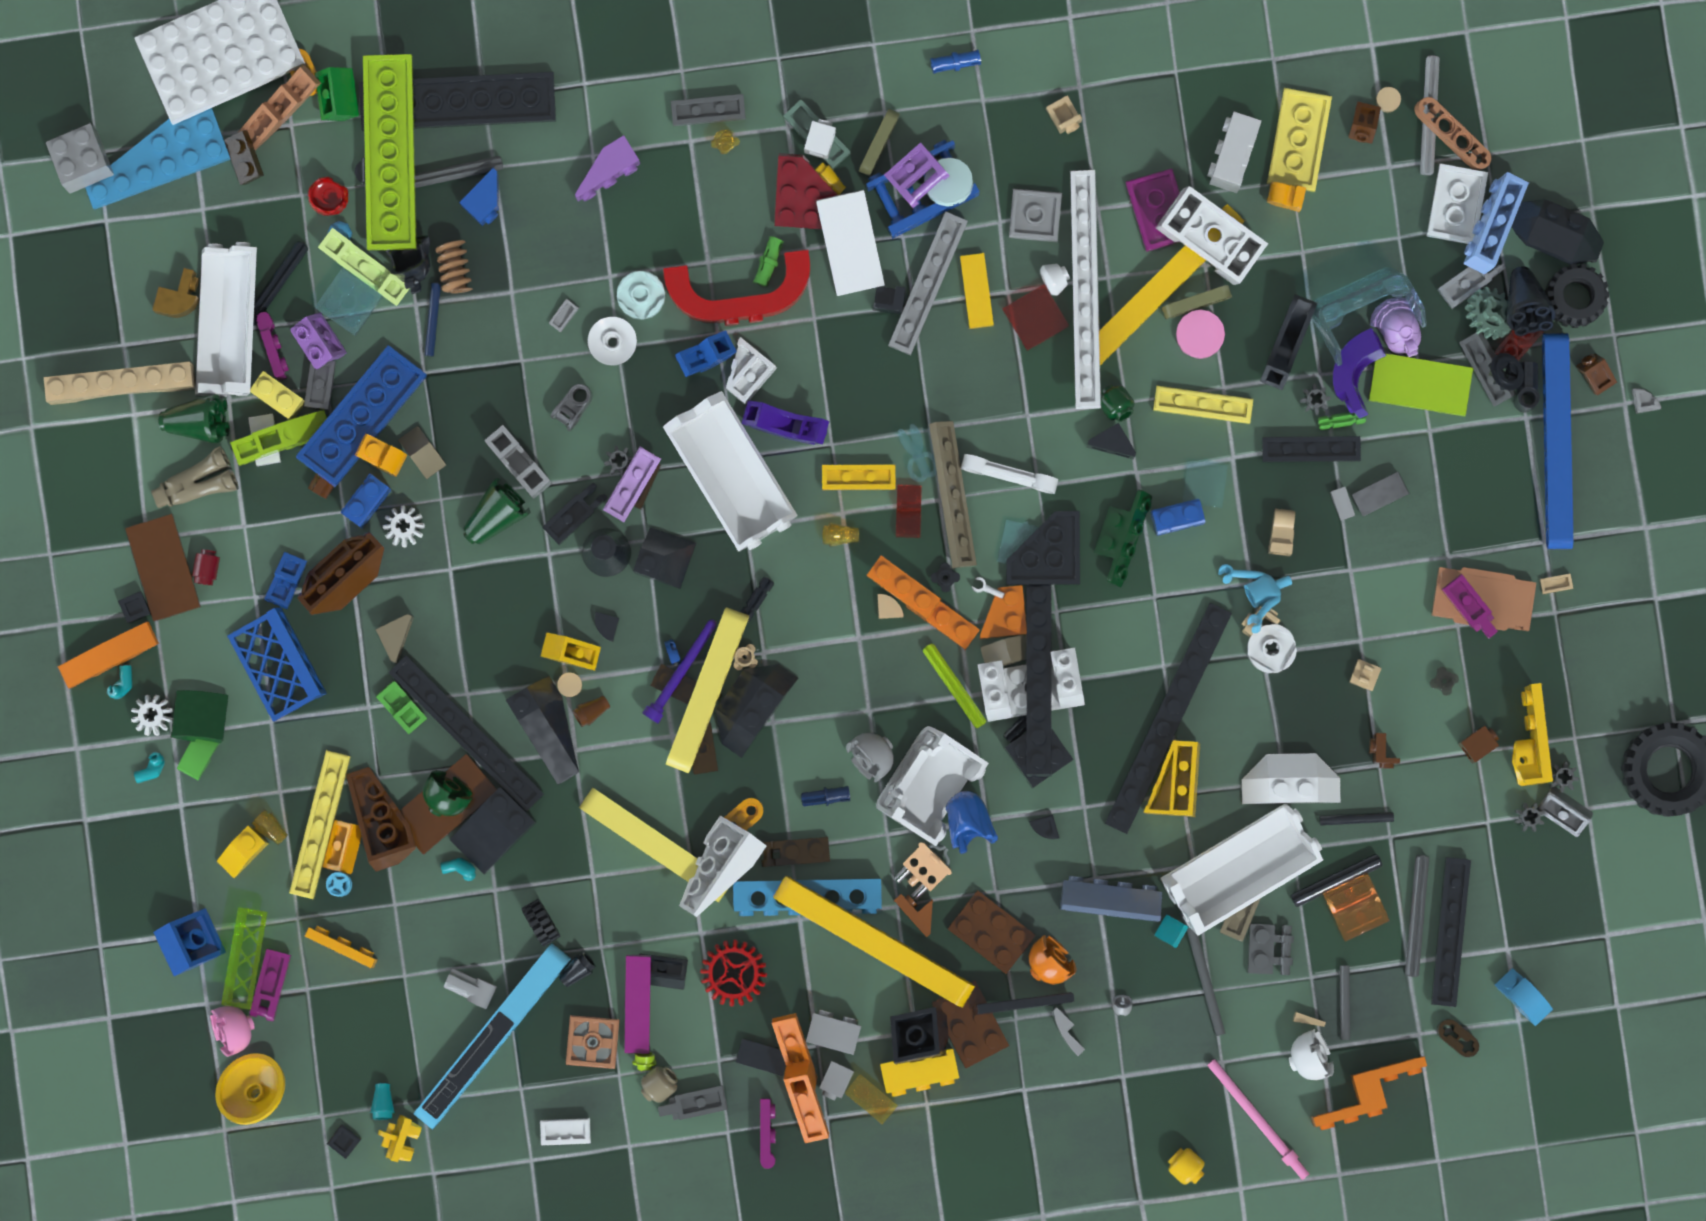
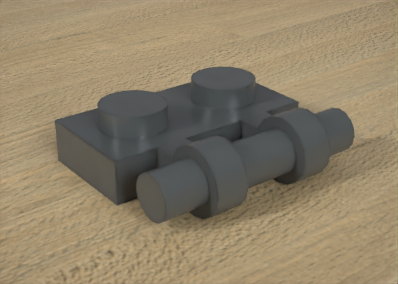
M1249 925L1247 973L1273 974L1274 964L1280 965V975H1290V965H1293L1291 943H1294L1292 926L1282 925V935H1275V925ZM1274 942L1281 943V957H1274Z

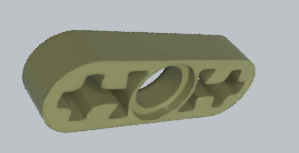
M890 108L888 109L860 166L859 172L869 177L871 176L895 128L900 113Z
M1225 285L1163 306L1162 311L1167 320L1232 298L1229 286Z

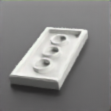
M864 190L816 200L837 296L884 286Z

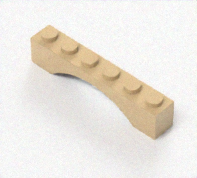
M191 362L44 377L46 402L50 405L74 403L124 394L195 390L196 384L194 365Z

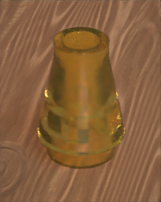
M834 523L824 525L822 532L823 544L833 547L858 542L859 529Z
M265 809L251 823L255 827L254 830L277 845L288 836L272 812L268 813Z

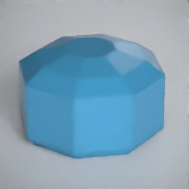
M337 221L330 225L328 233L334 228L348 240H351L353 233L347 223Z

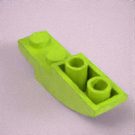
M325 410L253 432L252 435L230 442L238 465L242 466L282 450H289L307 443L327 419Z

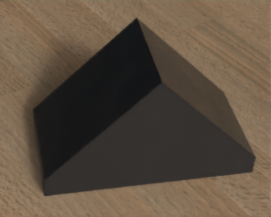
M1119 423L1088 440L1086 447L1133 460L1136 455V451Z

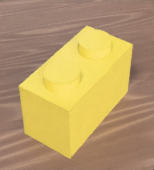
M264 371L250 388V392L288 420L296 418L305 403L301 397Z

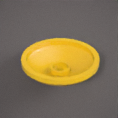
M254 1053L239 1057L227 1066L218 1080L215 1092L218 1109L228 1120L236 1124H254L265 1119L277 1108L282 1100L285 1091L283 1070L274 1059L264 1054Z

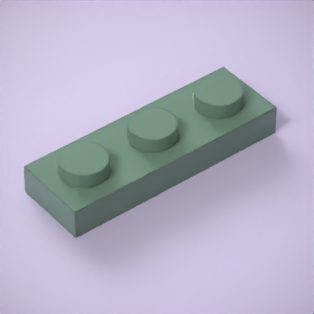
M802 100L797 102L783 115V118L805 141H807L812 121L818 122L819 120ZM835 136L828 160L822 159L834 170L851 152Z

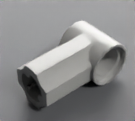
M452 968L444 988L467 998V1001L487 1009L497 986L480 978L475 979L466 973Z

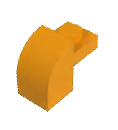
M365 433L355 456L397 477L407 454Z

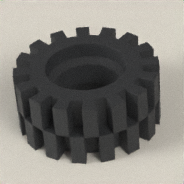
M539 899L521 908L526 920L543 947L561 937L550 915Z

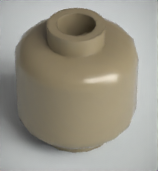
M656 1066L643 1076L641 1080L643 1088L641 1093L648 1101L664 1102L677 1090L678 1078L669 1067Z

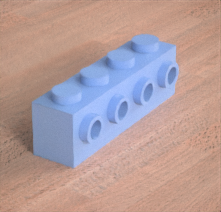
M1509 172L1492 182L1489 189L1491 196L1481 208L1483 216L1481 221L1478 220L1473 228L1472 233L1475 236L1473 241H1470L1465 248L1464 254L1466 258L1463 264L1483 274H1486L1496 266L1529 182Z

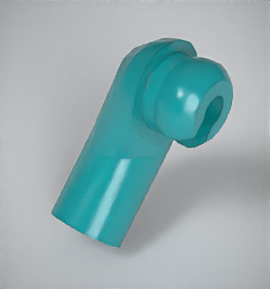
M152 753L149 756L150 761L147 768L134 772L137 784L159 777L165 765V759L160 753Z
M463 858L440 863L443 874L457 871L463 875V879L466 881H471L476 877L474 865Z

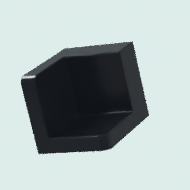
M896 286V289L877 287L873 311L901 315L906 287Z

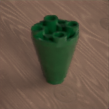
M213 394L168 408L159 413L158 423L160 430L197 440L220 443L223 437L229 436L230 426L226 422L225 414L228 408L227 400Z

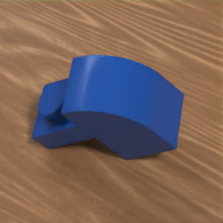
M725 330L707 337L696 346L677 353L675 357L685 377L698 372L702 373L719 365L737 351Z

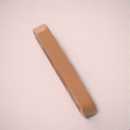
M1426 97L1416 103V116L1471 169L1478 171L1489 166L1491 163L1490 152L1439 102L1432 97ZM1429 104L1431 106L1429 108L1430 112L1425 114L1423 112L1425 109L1423 105ZM1439 113L1440 116L1436 117L1434 121H1432L1431 119L1435 117L1434 115ZM1441 119H1446L1449 122L1450 129L1448 132H1443L1439 128V121ZM1458 136L1466 138L1467 146L1465 149L1457 146L1456 139ZM1469 150L1473 152L1468 155L1466 154V152H1468ZM1481 154L1483 156L1481 158L1482 162L1477 164L1475 162L1477 159L1475 155Z

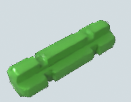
M1350 412L1318 418L1320 430L1366 422V416L1359 418L1355 413Z

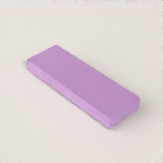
M639 447L605 504L603 511L625 522L661 459Z

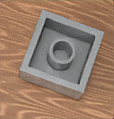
M91 123L46 142L61 185L70 194L114 175L100 135Z

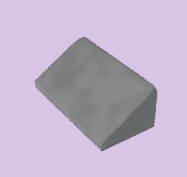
M1555 786L1551 787L1537 808L1539 812L1545 811L1543 815L1575 837L1580 835L1593 816V812L1564 792L1560 793L1559 789Z

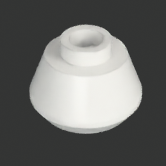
M1058 264L1042 265L1040 269L1043 282L1051 295H1059L1068 285L1067 280L1070 277L1065 266L1060 267Z

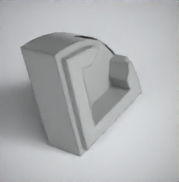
M1632 389L1636 414L1661 409L1658 399L1651 393L1643 389Z

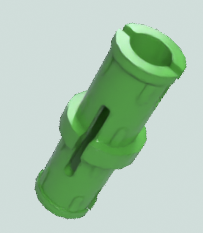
M769 236L764 254L759 259V269L753 281L755 284L768 287L772 272L778 266L777 259L784 243L781 239Z

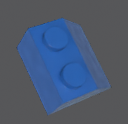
M206 908L172 921L153 932L173 976L196 968L226 953Z

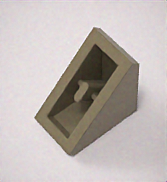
M418 426L398 439L426 479L446 466L443 459Z
M408 614L376 629L390 660L397 664L414 617Z
M1027 634L1006 638L980 647L984 663L1002 660L1003 666L1027 660Z

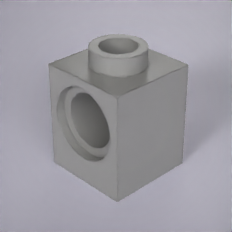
M831 1061L819 1087L823 1090L822 1095L834 1101L837 1097L842 1099L854 1071Z

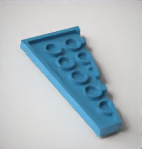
M213 108L174 125L168 119L111 164L114 172L113 176L85 187L93 209L101 208L231 160Z

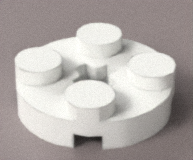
M1277 624L1261 627L1260 632L1252 634L1247 644V656L1255 668L1265 673H1278L1287 669L1294 661L1297 652L1292 633L1285 627ZM1274 642L1277 644L1276 649L1279 651L1277 654L1272 653L1270 656L1267 654L1268 650L1265 646L1266 644L1271 645Z

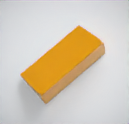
M334 820L323 868L352 874L362 837L359 825Z

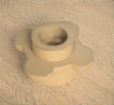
M748 644L746 647L737 648L734 656L735 669L742 670L744 667L755 668L758 661L754 656L756 650L754 645ZM746 655L747 659L744 660L742 656Z

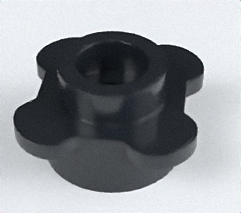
M942 563L940 569L931 575V581L937 583L943 592H949L951 586L960 580L959 573L951 570L948 563ZM944 575L948 576L947 580L943 579Z

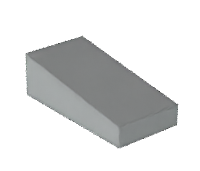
M566 299L549 324L559 332H562L579 310V307L569 299Z
M1346 487L1331 491L1330 494L1340 521L1355 516Z

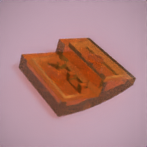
M1368 873L1323 893L1328 908L1345 942L1390 921Z

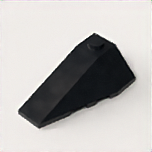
M550 676L506 699V702L557 784L559 785L579 773L563 698Z

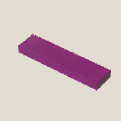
M626 955L625 1053H650L651 955Z

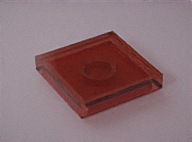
M1044 284L1002 309L1026 351L1069 327Z

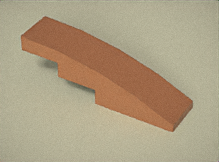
M305 65L301 66L286 84L281 85L267 102L261 104L238 132L248 130L256 151L306 101L321 82Z

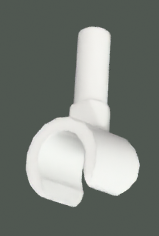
M975 578L983 583V587L976 589L972 586L973 591L977 593L985 591L1000 598L1004 597L1005 593L987 585L983 578Z

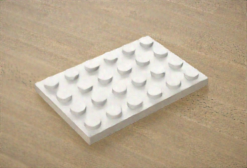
M218 0L134 38L173 125L289 74L293 70H298L301 66H306L277 0Z

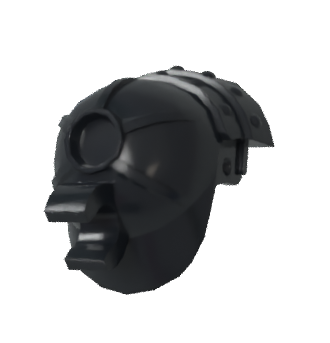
M427 235L416 237L417 249L385 250L392 261L393 268L390 273L404 282L406 289L411 288V294L421 292L420 282L425 279L430 271L431 265L428 254L430 253V239Z

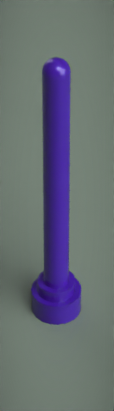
M711 619L707 622L655 703H651L650 706L647 705L642 712L643 715L657 724L660 722L664 711L662 708L717 626L715 620Z

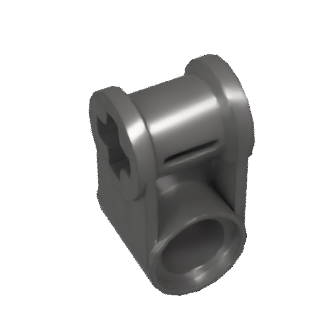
M583 384L574 385L555 407L550 418H556L567 426V430L570 432L592 401V393L589 388ZM578 390H585L587 393V397L583 402H576L574 399V395ZM562 412H564L565 414H567V415L570 417V419H568L567 417H565V416L562 414Z

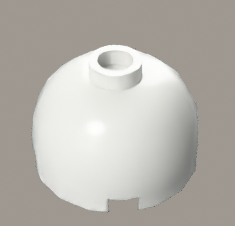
M1315 1029L1298 1036L1291 1048L1292 1057H1289L1292 1070L1298 1071L1302 1077L1309 1080L1325 1079L1334 1073L1333 1061L1328 1063L1327 1058L1330 1051L1322 1035L1319 1032L1315 1033Z

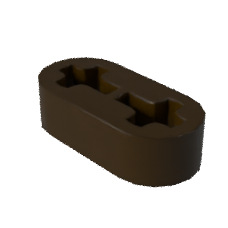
M1449 1019L1442 1020L1438 1024V1036L1463 1057H1473L1479 1051L1478 1040L1461 1025ZM1452 1024L1454 1026L1452 1031L1458 1036L1456 1038L1451 1035L1445 1037L1443 1035L1445 1032L1443 1026H1450ZM1460 1038L1466 1042L1470 1040L1473 1042L1471 1045L1473 1048L1472 1052L1466 1051L1464 1053L1462 1051L1464 1046L1459 1042Z

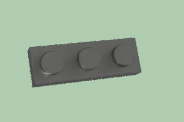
M743 94L671 101L673 127L746 120Z
M1483 332L1475 333L1459 342L1494 407L1516 395L1515 390L1510 392L1508 390H1500L1498 384H1493L1494 379L1492 376H1489L1491 370L1488 365L1496 355L1487 339L1484 338Z

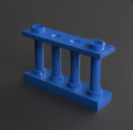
M943 140L933 146L934 150L929 153L934 158L939 156L942 159L952 158L949 151L955 149V143L953 140L950 142ZM881 172L871 176L868 179L869 182L866 183L868 192L876 188L892 220L890 222L891 225L888 226V232L892 239L945 213V211L947 212L979 196V190L974 183L971 194L960 204L943 206L934 203L926 207L919 200L917 201L919 204L912 210L913 214L904 218L903 215L900 216L885 186V183L889 182V180ZM913 186L907 189L910 194L915 191Z

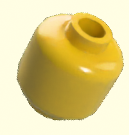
M1180 1148L1168 1161L1170 1164L1169 1172L1183 1185L1191 1181L1195 1184L1205 1174L1202 1171L1205 1165L1204 1161L1190 1148L1185 1150Z

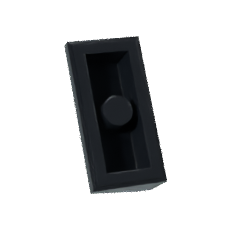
M651 955V986L684 990L688 960Z

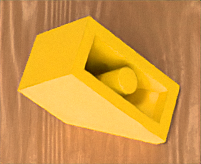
M546 633L541 657L595 671L601 647L567 636Z
M248 825L229 844L217 862L235 879L269 843L252 826Z

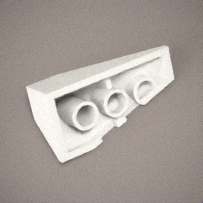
M722 816L718 818L705 838L704 844L706 848L702 857H698L696 861L697 871L695 876L689 879L679 905L695 917L701 914L752 868L766 848V845L752 834Z

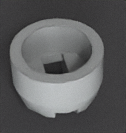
M1126 995L1114 997L1112 1005L1114 1013L1118 1016L1130 1014L1132 999Z

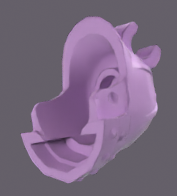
M1403 297L1387 299L1377 306L1371 315L1370 326L1378 328L1388 348L1393 353L1398 355L1407 354L1408 357L1418 354L1417 349L1421 341V331L1415 316V305L1409 299Z

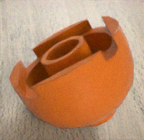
M1043 935L1030 950V973L1037 981L1042 980L1052 985L1063 983L1076 973L1077 968L1073 959L1069 962L1065 957L1068 954L1067 950L1051 936L1046 938V935Z

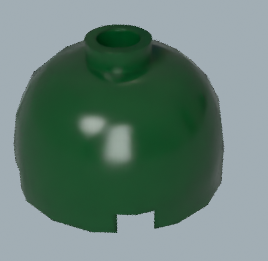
M433 770L423 787V797L429 806V811L439 817L442 815L448 817L462 813L473 799V797H470L472 790L459 778L454 776L452 781L445 777L447 772Z

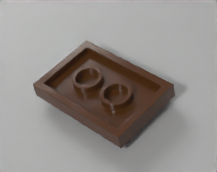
M978 890L948 928L950 932L1005 974L1008 973L1036 936Z
M975 980L970 982L975 985V988L963 1008L943 997L932 1002L933 1007H937L947 1015L948 1035L965 1069L1009 1046L993 1013L974 1016L973 1007L977 1004L987 1003Z

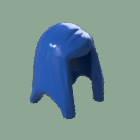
M961 791L950 798L945 810L948 813L952 848L959 847L960 854H964L967 852V846L970 841L977 836L985 838L991 844L998 840V835L994 829L989 812L979 795L971 791Z

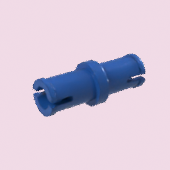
M978 49L959 54L952 52L949 56L930 59L933 74L953 69L956 72L960 71V68L981 65Z

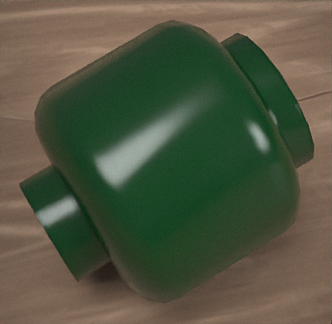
M1109 385L1101 391V409L1109 420L1122 422L1133 414L1135 402L1125 387Z

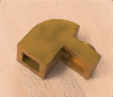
M184 268L178 291L158 287L153 311L156 314L172 318L184 317L193 312L199 303V298L191 295L192 292H196L199 278L196 277L197 274L193 270Z

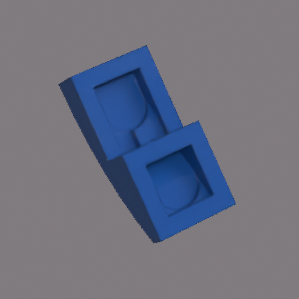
M284 552L274 573L275 577L265 596V601L288 610L307 561Z

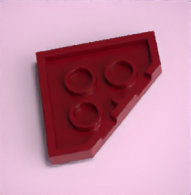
M779 153L774 226L822 229L816 200L837 196L838 194L830 183L814 169L804 155Z

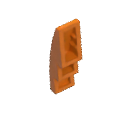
M145 622L58 666L68 689L73 688L91 677L98 676L114 666L127 662L158 645L159 642L150 623Z

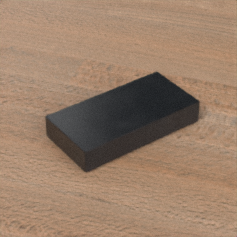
M742 1039L736 1063L783 1076L786 1064L780 1049Z

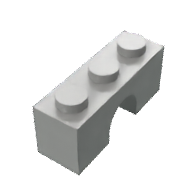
M504 425L484 440L533 499L552 484Z

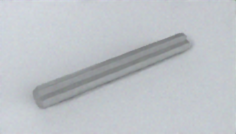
M1432 55L1426 58L1424 98L1432 97L1438 101L1440 58ZM1429 104L1423 105L1425 107L1423 112L1425 114L1430 112L1429 108L1431 106ZM1435 114V117L1431 119L1432 121H1434V119L1437 117V114ZM1424 123L1422 124L1420 174L1429 176L1434 173L1436 134Z

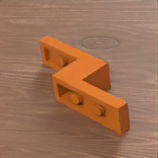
M880 556L867 574V577L905 603L909 610L964 650L967 649L980 631L976 626L940 601L941 598L883 556Z
M797 1014L773 1018L772 1026L786 1064L784 1083L804 1142L809 1143L829 1138V1130L815 1092L817 1074Z
M1425 1056L1351 1075L1358 1104L1312 1116L1313 1126H1320L1321 1130L1335 1127L1334 1122L1344 1120V1123L1347 1124L1358 1121L1359 1115L1368 1114V1117L1383 1114L1382 1109L1387 1108L1380 1079L1383 1078L1384 1082L1399 1079L1398 1074L1407 1072L1408 1076L1421 1073L1422 1067L1427 1066Z

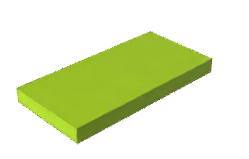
M1386 354L1385 357L1374 362L1368 401L1465 417L1473 368Z

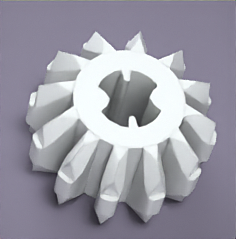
M401 506L400 514L395 508L391 510L395 515L394 518L388 515L385 516V519L391 522V524L383 525V529L392 530L385 537L391 539L395 536L393 545L397 546L402 539V547L406 548L408 539L413 545L417 543L413 538L414 535L419 538L423 537V534L417 531V529L425 528V524L416 523L423 517L421 514L414 516L415 509L413 507L406 514V507ZM402 521L410 525V528H406L407 532L404 533L398 528L399 524L402 525Z
M145 695L146 703L144 704L143 701L138 699L136 703L140 706V709L132 708L131 712L138 714V716L133 717L131 720L133 723L140 722L136 730L141 731L145 728L144 734L149 736L153 729V733L158 736L160 735L159 727L164 731L168 730L164 722H172L173 719L166 717V714L172 713L173 709H164L169 702L166 699L160 702L159 695H155L153 701L150 695ZM151 709L158 713V715L154 716L155 721L153 722L147 718Z

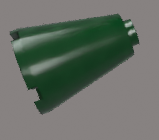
M496 478L491 483L463 527L465 531L463 535L471 544L477 543L481 545L531 513L529 507L526 510L523 508L522 505L525 501L507 483L503 486L499 484L501 480L499 478Z

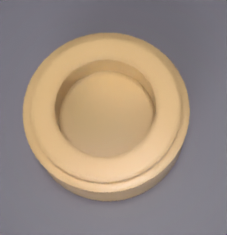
M1392 87L1381 89L1376 96V105L1381 107V111L1387 113L1395 111L1401 102L1400 93Z
M565 673L558 680V690L565 697H575L582 690V681L575 673Z

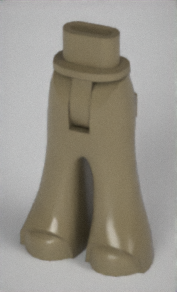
M221 446L215 448L196 465L170 477L165 482L160 483V487L151 490L157 507L161 508L166 505L172 507L173 505L183 504L203 496L238 490V481L231 469L211 479L196 483L197 480L231 467L224 449Z

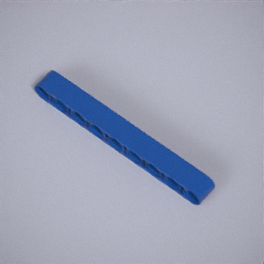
M1543 333L1542 375L1547 549H1572L1573 493L1569 334Z

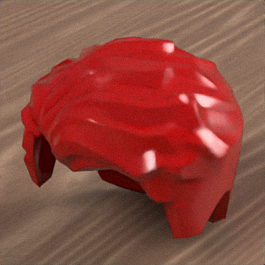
M322 177L310 186L308 202L311 208L320 215L331 216L340 214L348 204L349 191L345 186L333 181L332 178Z

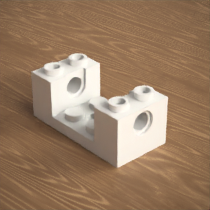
M1190 186L1183 188L1156 226V229L1174 242H1182L1215 266L1216 269L1214 271L1232 285L1241 283L1268 245L1267 242ZM1211 228H1216L1220 232V239L1217 242H1212L1208 238V231Z
M1075 648L1052 651V711L1085 705ZM1002 660L978 664L988 722L1027 715V692L1025 691L1027 686V664L1009 668L1003 667Z

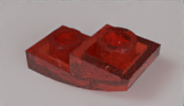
M1512 330L1494 353L1496 355L1507 353L1519 361L1544 331L1540 330L1528 333L1525 336H1517L1514 330Z

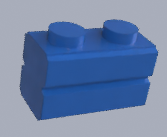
M370 473L363 481L365 484L360 485L340 512L361 529L365 527L392 491Z
M1200 498L1151 511L1156 536L1205 524Z

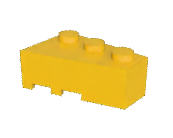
M1173 740L1144 813L1195 817L1200 757L1199 742Z
M953 1048L945 1049L941 1056L897 1065L894 1064V1061L880 1064L886 1093H892V1097L907 1094L906 1089L916 1088V1092L931 1089L930 1084L940 1082V1086L954 1084V1079L959 1078Z

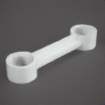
M964 454L960 468L967 472L991 476L1049 494H1055L1059 480L1048 475L1024 471L969 454Z

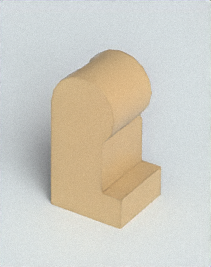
M1275 508L1268 554L1292 555L1295 511Z

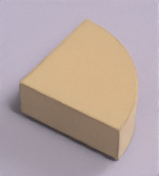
M878 594L879 619L903 618V611L895 599L888 595Z

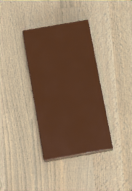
M173 514L125 528L153 621L156 622L201 608Z
M467 754L445 771L447 772L445 777L453 781L455 776L472 790L470 797H473V799L462 813L449 817L443 815L439 817L432 814L424 800L423 791L400 810L411 826L416 847L423 855L479 809L497 790Z

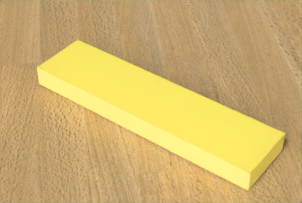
M1156 386L1153 411L1250 424L1253 399Z

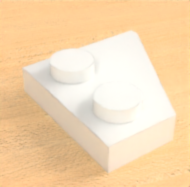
M740 337L726 389L746 405L777 367Z

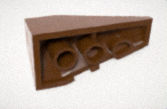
M369 767L346 774L368 862L375 871L400 864L416 849L411 826Z

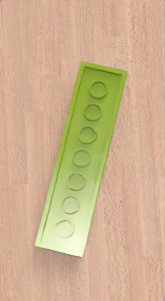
M412 54L363 56L367 250L417 249Z

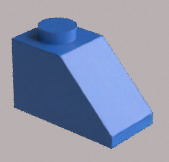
M494 168L459 202L461 207L481 226L485 223H492L498 216L499 175Z

